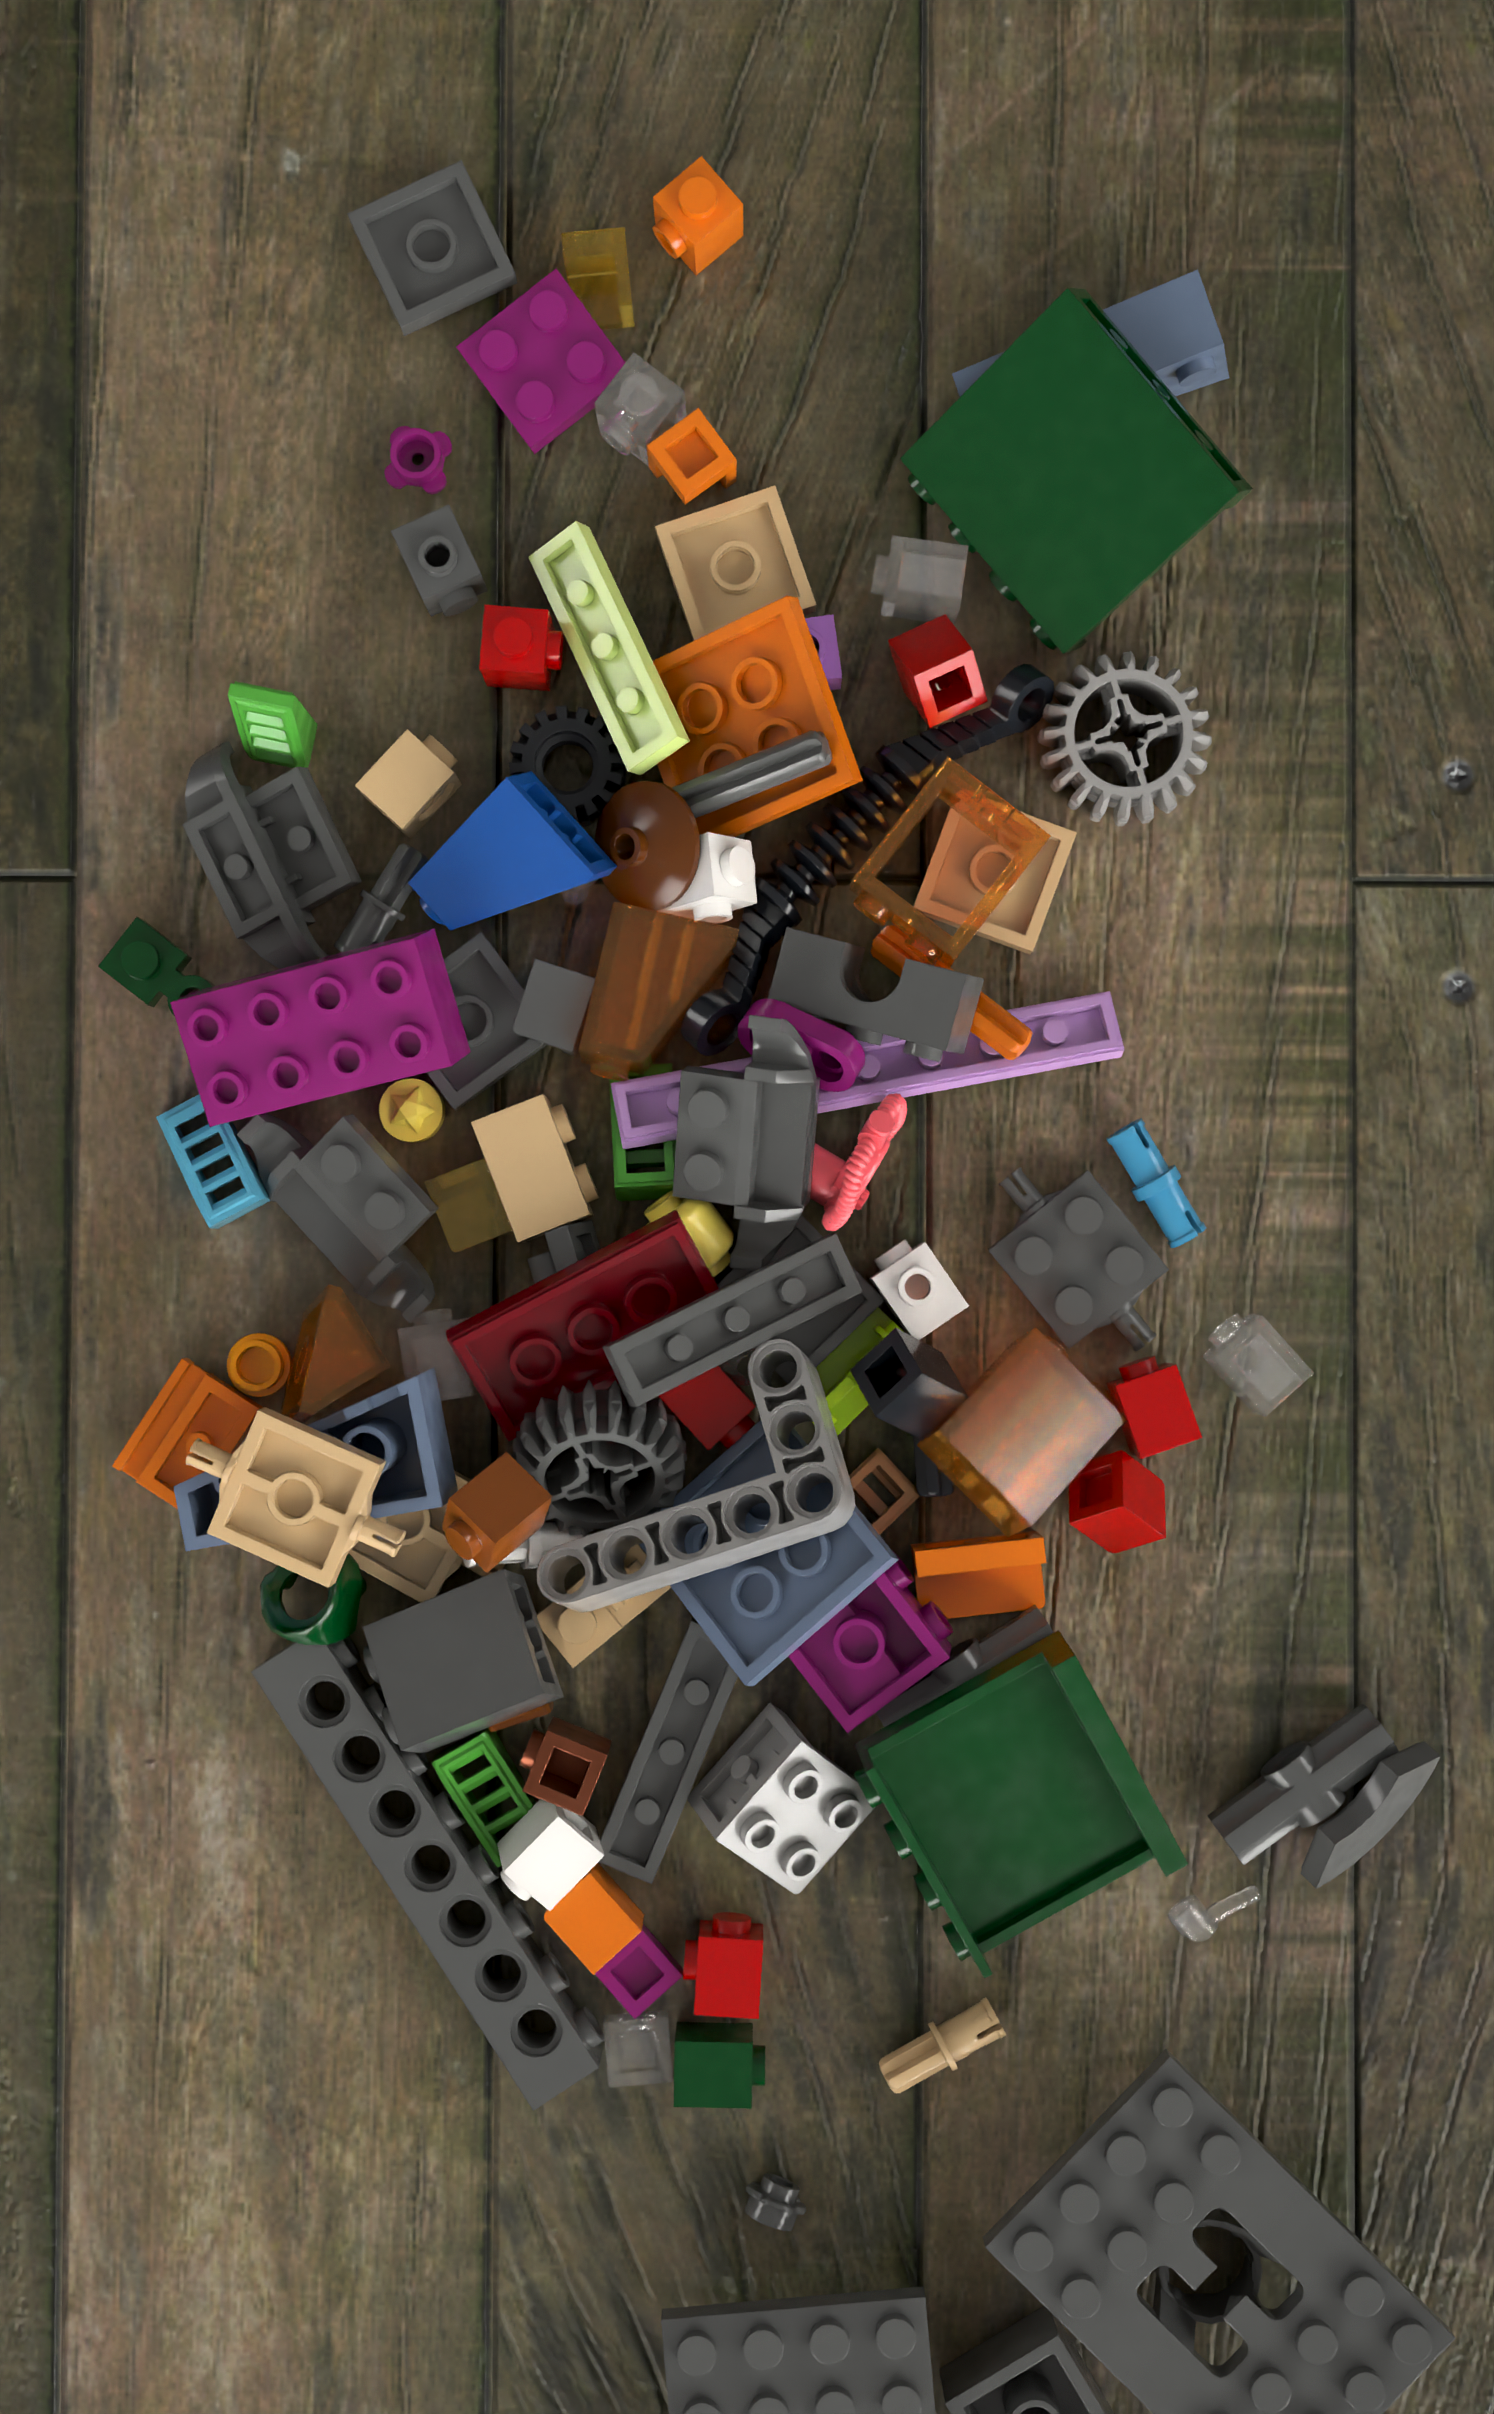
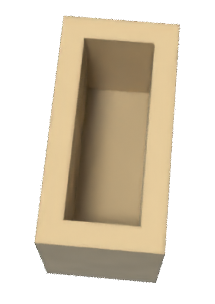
M541 1094L471 1122L517 1242L525 1243L545 1235L544 1232L594 1216L589 1202L598 1199L599 1195L586 1163L574 1166L566 1143L575 1140L576 1136L563 1104L551 1107L549 1099L544 1094Z

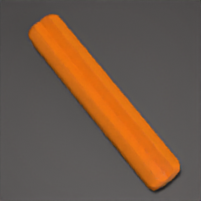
M887 925L872 942V956L899 977H901L906 958L954 971L894 925ZM981 991L970 1031L1006 1059L1015 1060L1028 1047L1033 1033L1028 1026Z

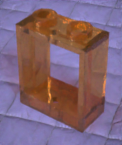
M947 756L851 880L849 890L858 896L854 900L853 905L876 924L883 927L889 920L909 936L904 941V944L928 964L935 966L940 959L951 967L1039 854L1051 835ZM938 798L1015 856L953 936L949 935L877 879Z

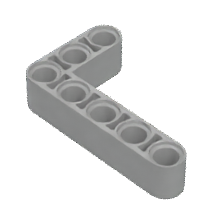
M783 1339L768 1340L759 1345L751 1354L748 1363L749 1380L776 1473L554 1547L543 1556L537 1569V1584L542 1594L550 1601L578 1612L593 1611L833 1532L844 1526L853 1515L855 1495L820 1376L814 1363L791 1341ZM784 1362H796L797 1372L791 1383L784 1387L773 1388L771 1377L774 1370ZM802 1422H814L815 1433L811 1442L802 1449H790L788 1439L793 1428ZM819 1483H831L833 1486V1497L830 1504L820 1512H809L806 1499L810 1490ZM768 1503L771 1512L768 1524L758 1532L748 1533L745 1527L747 1513L757 1504ZM706 1523L708 1527L706 1544L701 1550L687 1554L684 1544L687 1532L697 1524ZM644 1543L647 1554L644 1565L640 1570L627 1574L624 1569L626 1553L631 1547ZM582 1563L585 1568L584 1582L577 1591L567 1594L564 1587L566 1574L571 1567Z

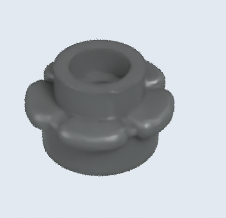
M765 2173L761 2182H752L745 2189L749 2194L744 2210L745 2213L766 2226L782 2231H792L797 2215H804L806 2212L805 2204L800 2202V2199L797 2197L800 2188L783 2177Z

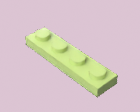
M575 521L528 558L627 771L642 775L690 742V739L590 527Z

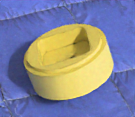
M407 1078L393 1083L384 1092L379 1104V1116L382 1125L390 1135L405 1142L418 1143L428 1140L439 1131L445 1118V1105L440 1093L432 1085L419 1079Z

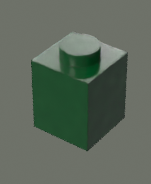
M677 2022L674 2049L673 2107L752 2109V2086H765V2045H753V2023Z

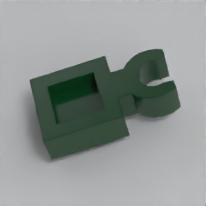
M139 917L134 919L98 966L148 1006L155 1007L162 996L165 995L168 997V1007L173 1015L170 1002L188 995L193 990H202L215 986L212 982L200 976H185L182 971L191 961L192 957Z

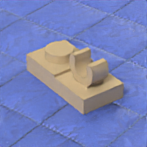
M639 1544L631 1547L626 1553L624 1569L627 1574L640 1570L645 1563L647 1555ZM585 1575L566 1589L567 1594L574 1593L582 1586ZM669 1585L588 1612L571 1610L552 1601L536 1615L541 1630L571 1667L574 1668L671 1587Z

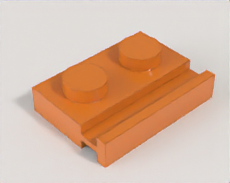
M182 1358L112 1467L118 1471L125 1472L137 1480L136 1483L178 1509L173 1486L205 1472L194 1466L186 1465L187 1455L193 1453L189 1450L195 1440L200 1438L202 1441L232 1454L249 1432L257 1411L264 1407L214 1374L208 1373L195 1365V1362L189 1358Z

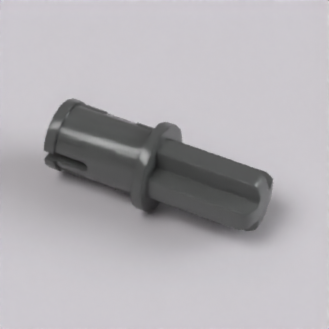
M403 843L399 845L371 892L369 893L364 889L361 890L359 895L363 897V900L356 909V913L348 926L345 927L333 946L341 952H346L383 942L398 919L404 921L406 915L400 912V909L413 890L408 882L428 862L426 855L408 844Z

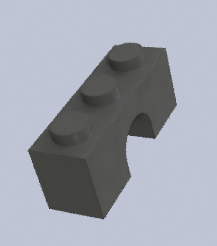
M786 927L768 999L785 1002L823 1021L826 1018L845 1023V1030L859 1041L881 1046L883 1035L885 1034L906 1040L903 1049L904 1053L941 1062L943 1051L964 1054L983 986V978L906 958L900 981L895 990L886 998L874 1002L865 994L860 983V967L865 947Z

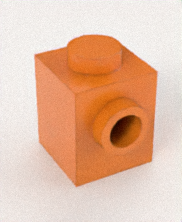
M702 156L653 196L655 225L652 229L657 240L674 259L680 257L696 276L744 236L743 203Z

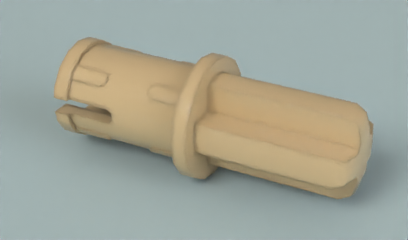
M986 1997L980 2000L981 2002L938 2026L933 2021L928 2024L929 2032L882 2057L879 2061V2066L890 2089L894 2093H901L947 2066H950L953 2072L958 2069L956 2062L985 2045L1005 2037L1006 2033Z

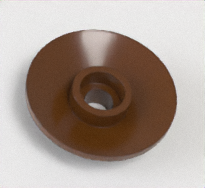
M639 781L622 787L606 803L597 823L595 842L617 865L610 875L602 877L609 892L623 905L639 911L661 910L677 902L690 887L700 858L699 830L696 819L687 802L677 791L665 784L654 781Z

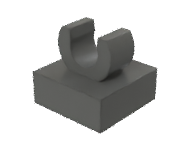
M592 1220L569 1224L544 1232L550 1251L527 1259L534 1283L601 1249Z

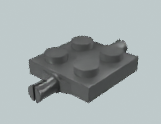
M1021 1167L1012 1172L1011 1175L1024 1189L1025 1195H1022L1008 1176L1001 1181L999 1185L1005 1189L1023 1213L1020 1215L1014 1228L992 1245L988 1251L1066 1347L1070 1349L1095 1328L1109 1325L1112 1322L1132 1345L1135 1352L1145 1345L1131 1329V1324H1134L1148 1343L1152 1341L1157 1334L1146 1324L1133 1308V1305L1137 1302L1142 1291L1169 1269L1092 1174L1086 1170L1062 1190L1046 1194L1045 1196H1042L1024 1174Z

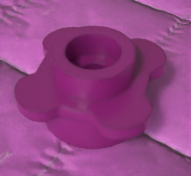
M408 426L396 428L390 435L391 463L384 470L388 484L395 489H402L406 485L422 487L428 494L441 492L447 483L446 476L443 473L445 457L452 451L449 437L441 431L431 434L429 431L421 428H410ZM416 455L424 457V462L421 465L413 464L412 460Z

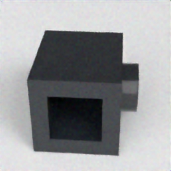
M897 1328L893 1329L850 1370L877 1418L920 1439H924L969 1398L941 1351Z

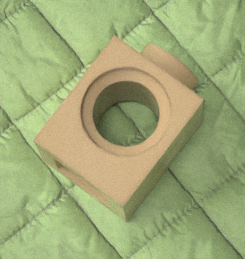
M407 729L355 786L374 807L411 840L462 784L455 772L451 770L456 764L457 759L430 734L421 742Z

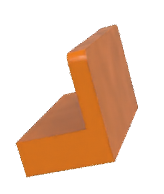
M1037 1531L911 1544L917 1601L922 1607L929 1601H932L947 1619L1024 1611L1033 1605H1036L1038 1609L1045 1606L1041 1564L1046 1563L1044 1537Z

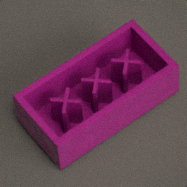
M435 928L205 988L170 1002L209 1127L450 1067L471 1053Z

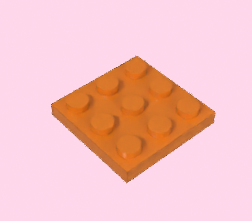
M787 595L653 660L690 739V742L657 764L665 785L671 788L809 731L823 732L832 752V761L825 767L695 818L699 835L711 832L737 837L863 781L797 597Z

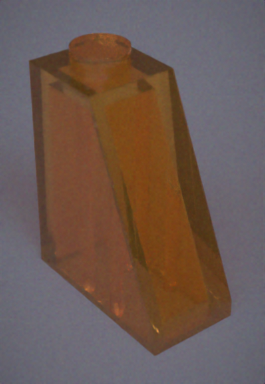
M613 901L579 1047L581 1062L591 1064V1073L607 1079L625 1081L628 1080L629 1073L644 1076L679 1031L686 1012L692 1004L703 994L709 992L728 967L730 957L734 955L732 951L736 947L739 938V929L700 920L694 921V919Z

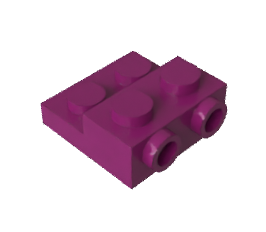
M894 1551L893 1553L899 1559L788 1656L847 1733L950 1658L952 1645L947 1637L953 1633L951 1624L932 1601H929L923 1607L907 1588L908 1585L914 1582V1578L905 1563Z

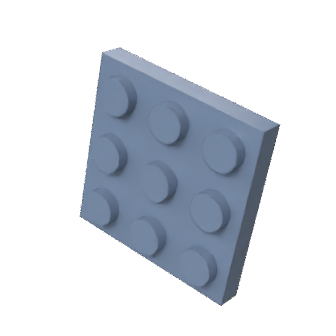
M761 1420L681 1490L674 1498L673 1507L776 1473ZM793 1428L788 1439L789 1447L793 1450L802 1449L807 1444ZM819 1483L810 1490L806 1499L809 1512H820L830 1504L833 1497V1486L831 1483ZM768 1503L757 1504L747 1513L745 1527L748 1533L758 1532L768 1524L771 1516ZM855 1505L853 1515L849 1521L833 1532L672 1584L670 1587L745 1686H755L899 1559ZM672 1507L661 1508V1511L666 1510V1509H669V1508H672ZM706 1523L697 1524L687 1532L684 1540L687 1554L701 1550L708 1539ZM644 1543L639 1544L643 1551L646 1553V1547Z

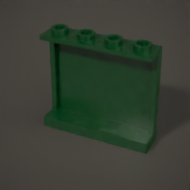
M1067 288L900 458L911 472L908 476V481L914 491L931 505L937 503L952 521L948 528L955 540L968 552L975 553L977 551L992 568L989 578L996 589L1012 602L1018 599L1033 617L1029 625L1037 638L1052 650L1058 647L1063 654L1081 648L1087 642L1086 636L1224 509L1234 507L1253 490L1085 289Z
M1059 1630L854 1744L863 1768L854 1772L862 1792L872 1808L884 1803L892 1817L891 1821L884 1824L892 1844L902 1860L913 1854L922 1869L913 1877L931 1911L943 1906L951 1921L942 1927L960 1961L972 1956L984 1978L993 1974L984 1953L1155 1858L1166 1877L1188 1865L1186 1858L1076 1655Z

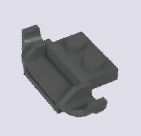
M230 742L216 746L211 751L197 758L191 766L185 792L187 822L182 825L236 938L243 939L261 958L279 969L331 956L319 947L310 933L308 926L316 922L311 910L358 885L362 880L309 769L297 766L253 791L251 786L240 785L234 774L230 756L235 752Z
M749 1015L748 1028H751L753 1033L752 1062L745 1066V1073L689 1065L681 1070L672 1196L734 1205V1218L740 1219L736 1245L730 1258V1267L755 1271L767 1265L796 1228L806 1205L810 1202L820 1077H816L807 1046L789 1021L786 1019Z
M268 1113L255 1115L239 1131L237 1136L245 1144L250 1145L254 1151L259 1176L269 1199L272 1202L278 1203L352 1284L355 1293L377 1305L400 1310L402 1312L401 1315L410 1324L432 1302L435 1297V1290L426 1269L404 1243L439 1207L353 1114L343 1116L315 1146L290 1124Z

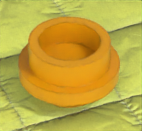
M254 1333L241 1338L233 1345L227 1358V1372L232 1384L242 1393L254 1397L268 1396L279 1391L288 1381L292 1370V1359L286 1345L277 1337L266 1333Z

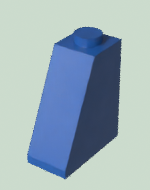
M530 771L506 777L415 874L408 884L420 896L419 902L425 913L437 923L446 925L451 931L608 876L617 865L538 777Z

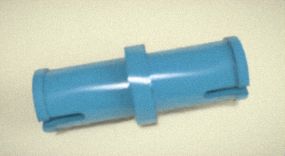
M1140 1118L1117 1130L1114 1134L1107 1137L1106 1140L1113 1147L1135 1184V1187L1131 1189L1134 1197L1138 1202L1145 1201L1166 1236L1170 1248H1175L1198 1236L1197 1233L1203 1232L1206 1226L1204 1222L1200 1221L1177 1182L1182 1177L1175 1165L1168 1167L1146 1130L1144 1121Z

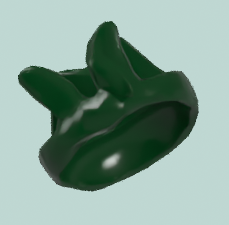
M349 1553L346 1556L336 1583L329 1587L328 1599L324 1607L317 1615L309 1619L296 1620L286 1613L282 1602L283 1590L290 1589L296 1582L299 1574L277 1565L264 1576L260 1584L261 1611L265 1622L272 1632L286 1640L304 1645H329L349 1637L355 1631L360 1598L366 1591L367 1584L361 1576L359 1564Z

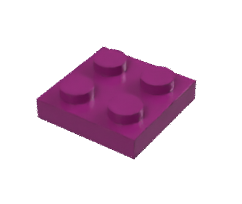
M557 268L456 346L534 454L634 377L629 366Z

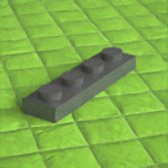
M827 1234L602 1346L629 1406L637 1407L863 1291L837 1234Z
M693 1617L600 1838L604 1856L599 1861L600 1863L650 1884L653 1883L738 1677Z

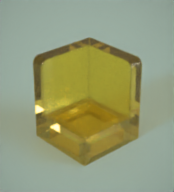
M625 227L561 233L567 283L601 330L635 327Z
M485 1158L424 1182L431 1200L439 1207L436 1213L452 1251L460 1252L498 1236H507L514 1233Z

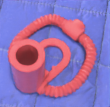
M888 1094L880 1103V1106L877 1108L878 1110L871 1112L858 1135V1145L855 1146V1150L851 1153L852 1156H849L847 1161L815 1143L810 1199L824 1206L825 1212L822 1218V1225L827 1231L835 1232L848 1221V1218L851 1217L853 1210H860L869 1197L870 1192L865 1188L887 1153L891 1139L900 1130L906 1118L907 1104L900 1094Z

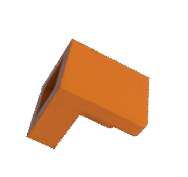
M699 408L646 445L649 469L656 478L663 475L685 505L717 481H720L726 489L737 481V459Z
M597 1863L551 1911L548 1909L545 1911L544 1920L594 1975L642 1931L645 1914L602 1866Z

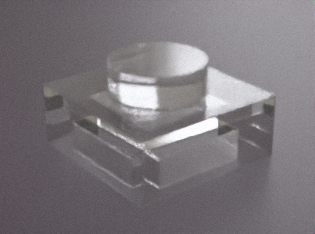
M668 2010L642 2012L636 2019L630 2013L604 2015L603 2028L609 2088L673 2082L674 2072Z

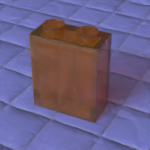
M1035 1327L1012 1342L966 1391L969 1398L929 1435L921 1439L917 1446L1006 1537H1009L1032 1526L1124 1423L1126 1418L1114 1407L1110 1394L1099 1384L1089 1381L1069 1361V1356L1064 1347L1052 1337L1043 1335Z

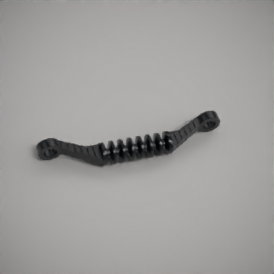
M1022 664L1011 670L999 683L989 708L974 712L972 716L969 714L955 720V723L951 721L938 726L937 729L933 728L920 733V736L917 734L903 739V742L899 741L888 746L882 745L875 755L884 772L879 774L868 767L862 766L859 771L863 779L862 782L866 787L864 793L851 786L840 791L849 806L846 811L830 803H827L822 808L832 826L827 830L812 821L805 826L814 845L809 848L795 840L788 844L797 863L791 866L777 858L770 863L779 879L776 885L760 877L755 879L757 903L744 909L743 921L740 922L737 933L739 938H736L732 951L734 955L730 957L723 987L703 994L692 1004L682 1021L681 1033L683 1038L705 1056L716 1055L730 1046L738 1037V1025L750 1008L752 997L755 995L758 981L761 979L770 948L781 939V936L785 935L786 927H796L803 920L793 902L798 898L814 907L820 902L811 885L814 880L830 888H834L838 882L829 868L830 863L834 862L848 870L855 866L846 847L852 844L866 852L873 847L864 828L868 825L884 834L890 829L889 823L881 810L886 807L900 815H903L908 810L899 794L901 789L920 797L927 790V785L936 776L935 774H938L947 765V762L977 751L980 747L995 743V740L1013 735L1014 733H1022L1038 723L1043 717L1046 704H1051L1055 691L1054 682L1033 665Z

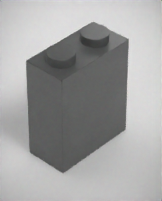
M501 1569L363 1626L368 1646H365L363 1650L365 1664L371 1677L381 1685L387 1705L382 1710L384 1726L390 1739L395 1744H399L401 1751L426 1753L564 1697L523 1575Z

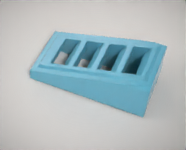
M198 1094L156 1118L209 1228L219 1229L271 1200L261 1181L254 1161L243 1141L237 1136L238 1131L232 1121L209 1127V1124L185 1137L183 1136L178 1126L205 1112L200 1095ZM219 1133L223 1144L195 1158L190 1148ZM230 1155L234 1166L209 1179L205 1178L202 1172L204 1168ZM240 1177L245 1188L218 1201L213 1191Z

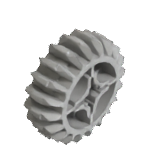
M1131 651L1123 653L1119 661L1118 670H1115L1111 659L1106 654L1097 657L1095 661V675L1087 667L1078 665L1072 672L1075 686L1059 682L1055 688L1054 695L1062 705L1046 704L1042 718L1056 727L1041 729L1038 733L1037 741L1044 746L1057 749L1049 751L1042 756L1040 760L1041 767L1043 769L1061 767L1063 772L1053 779L1050 784L1054 792H1058L1068 785H1072L1076 791L1067 804L1072 810L1079 808L1085 798L1094 802L1090 811V820L1099 822L1105 814L1107 807L1113 808L1115 825L1125 826L1129 820L1131 807H1133L1141 823H1149L1154 818L1153 802L1166 814L1170 813L1177 806L1176 797L1173 792L1182 796H1189L1196 785L1188 774L1200 775L1207 767V761L1194 752L1207 749L1212 743V737L1205 732L1193 731V729L1198 728L1209 719L1208 711L1206 709L1189 711L1187 706L1193 702L1199 692L1197 687L1194 686L1187 687L1181 693L1174 688L1181 676L1179 669L1173 668L1164 679L1155 675L1159 666L1157 656H1150L1142 670L1135 669V657ZM1128 694L1147 700L1161 714L1147 716L1139 713L1133 708ZM1101 696L1104 704V709L1100 713L1103 729L1090 733L1087 740L1075 743L1074 730L1078 712L1090 701ZM1119 727H1121L1124 736L1135 735L1138 738L1130 751L1127 750L1124 742L1113 744L1110 741ZM1172 736L1173 752L1166 773L1157 780L1147 783L1144 773L1149 766L1146 756L1147 748L1158 745L1163 738ZM1083 761L1087 765L1101 762L1110 765L1119 776L1120 783H1127V787L1110 784L1100 779L1086 767Z

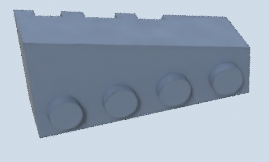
M1198 269L1103 309L1106 315L1175 396L1229 378L1224 343ZM1004 352L952 373L959 396Z
M435 1367L307 1425L386 1461L372 1495V1511L370 1516L373 1518L443 1507L448 1503L449 1497L458 1491ZM202 1472L173 1486L186 1551L230 1544L207 1533L219 1504L221 1482L220 1478L207 1472Z

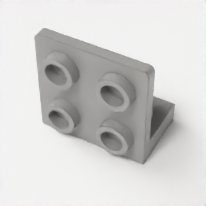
M771 1702L691 1791L687 1798L715 1840L793 1894H799L874 1809L867 1801L856 1778L815 1749L787 1714Z

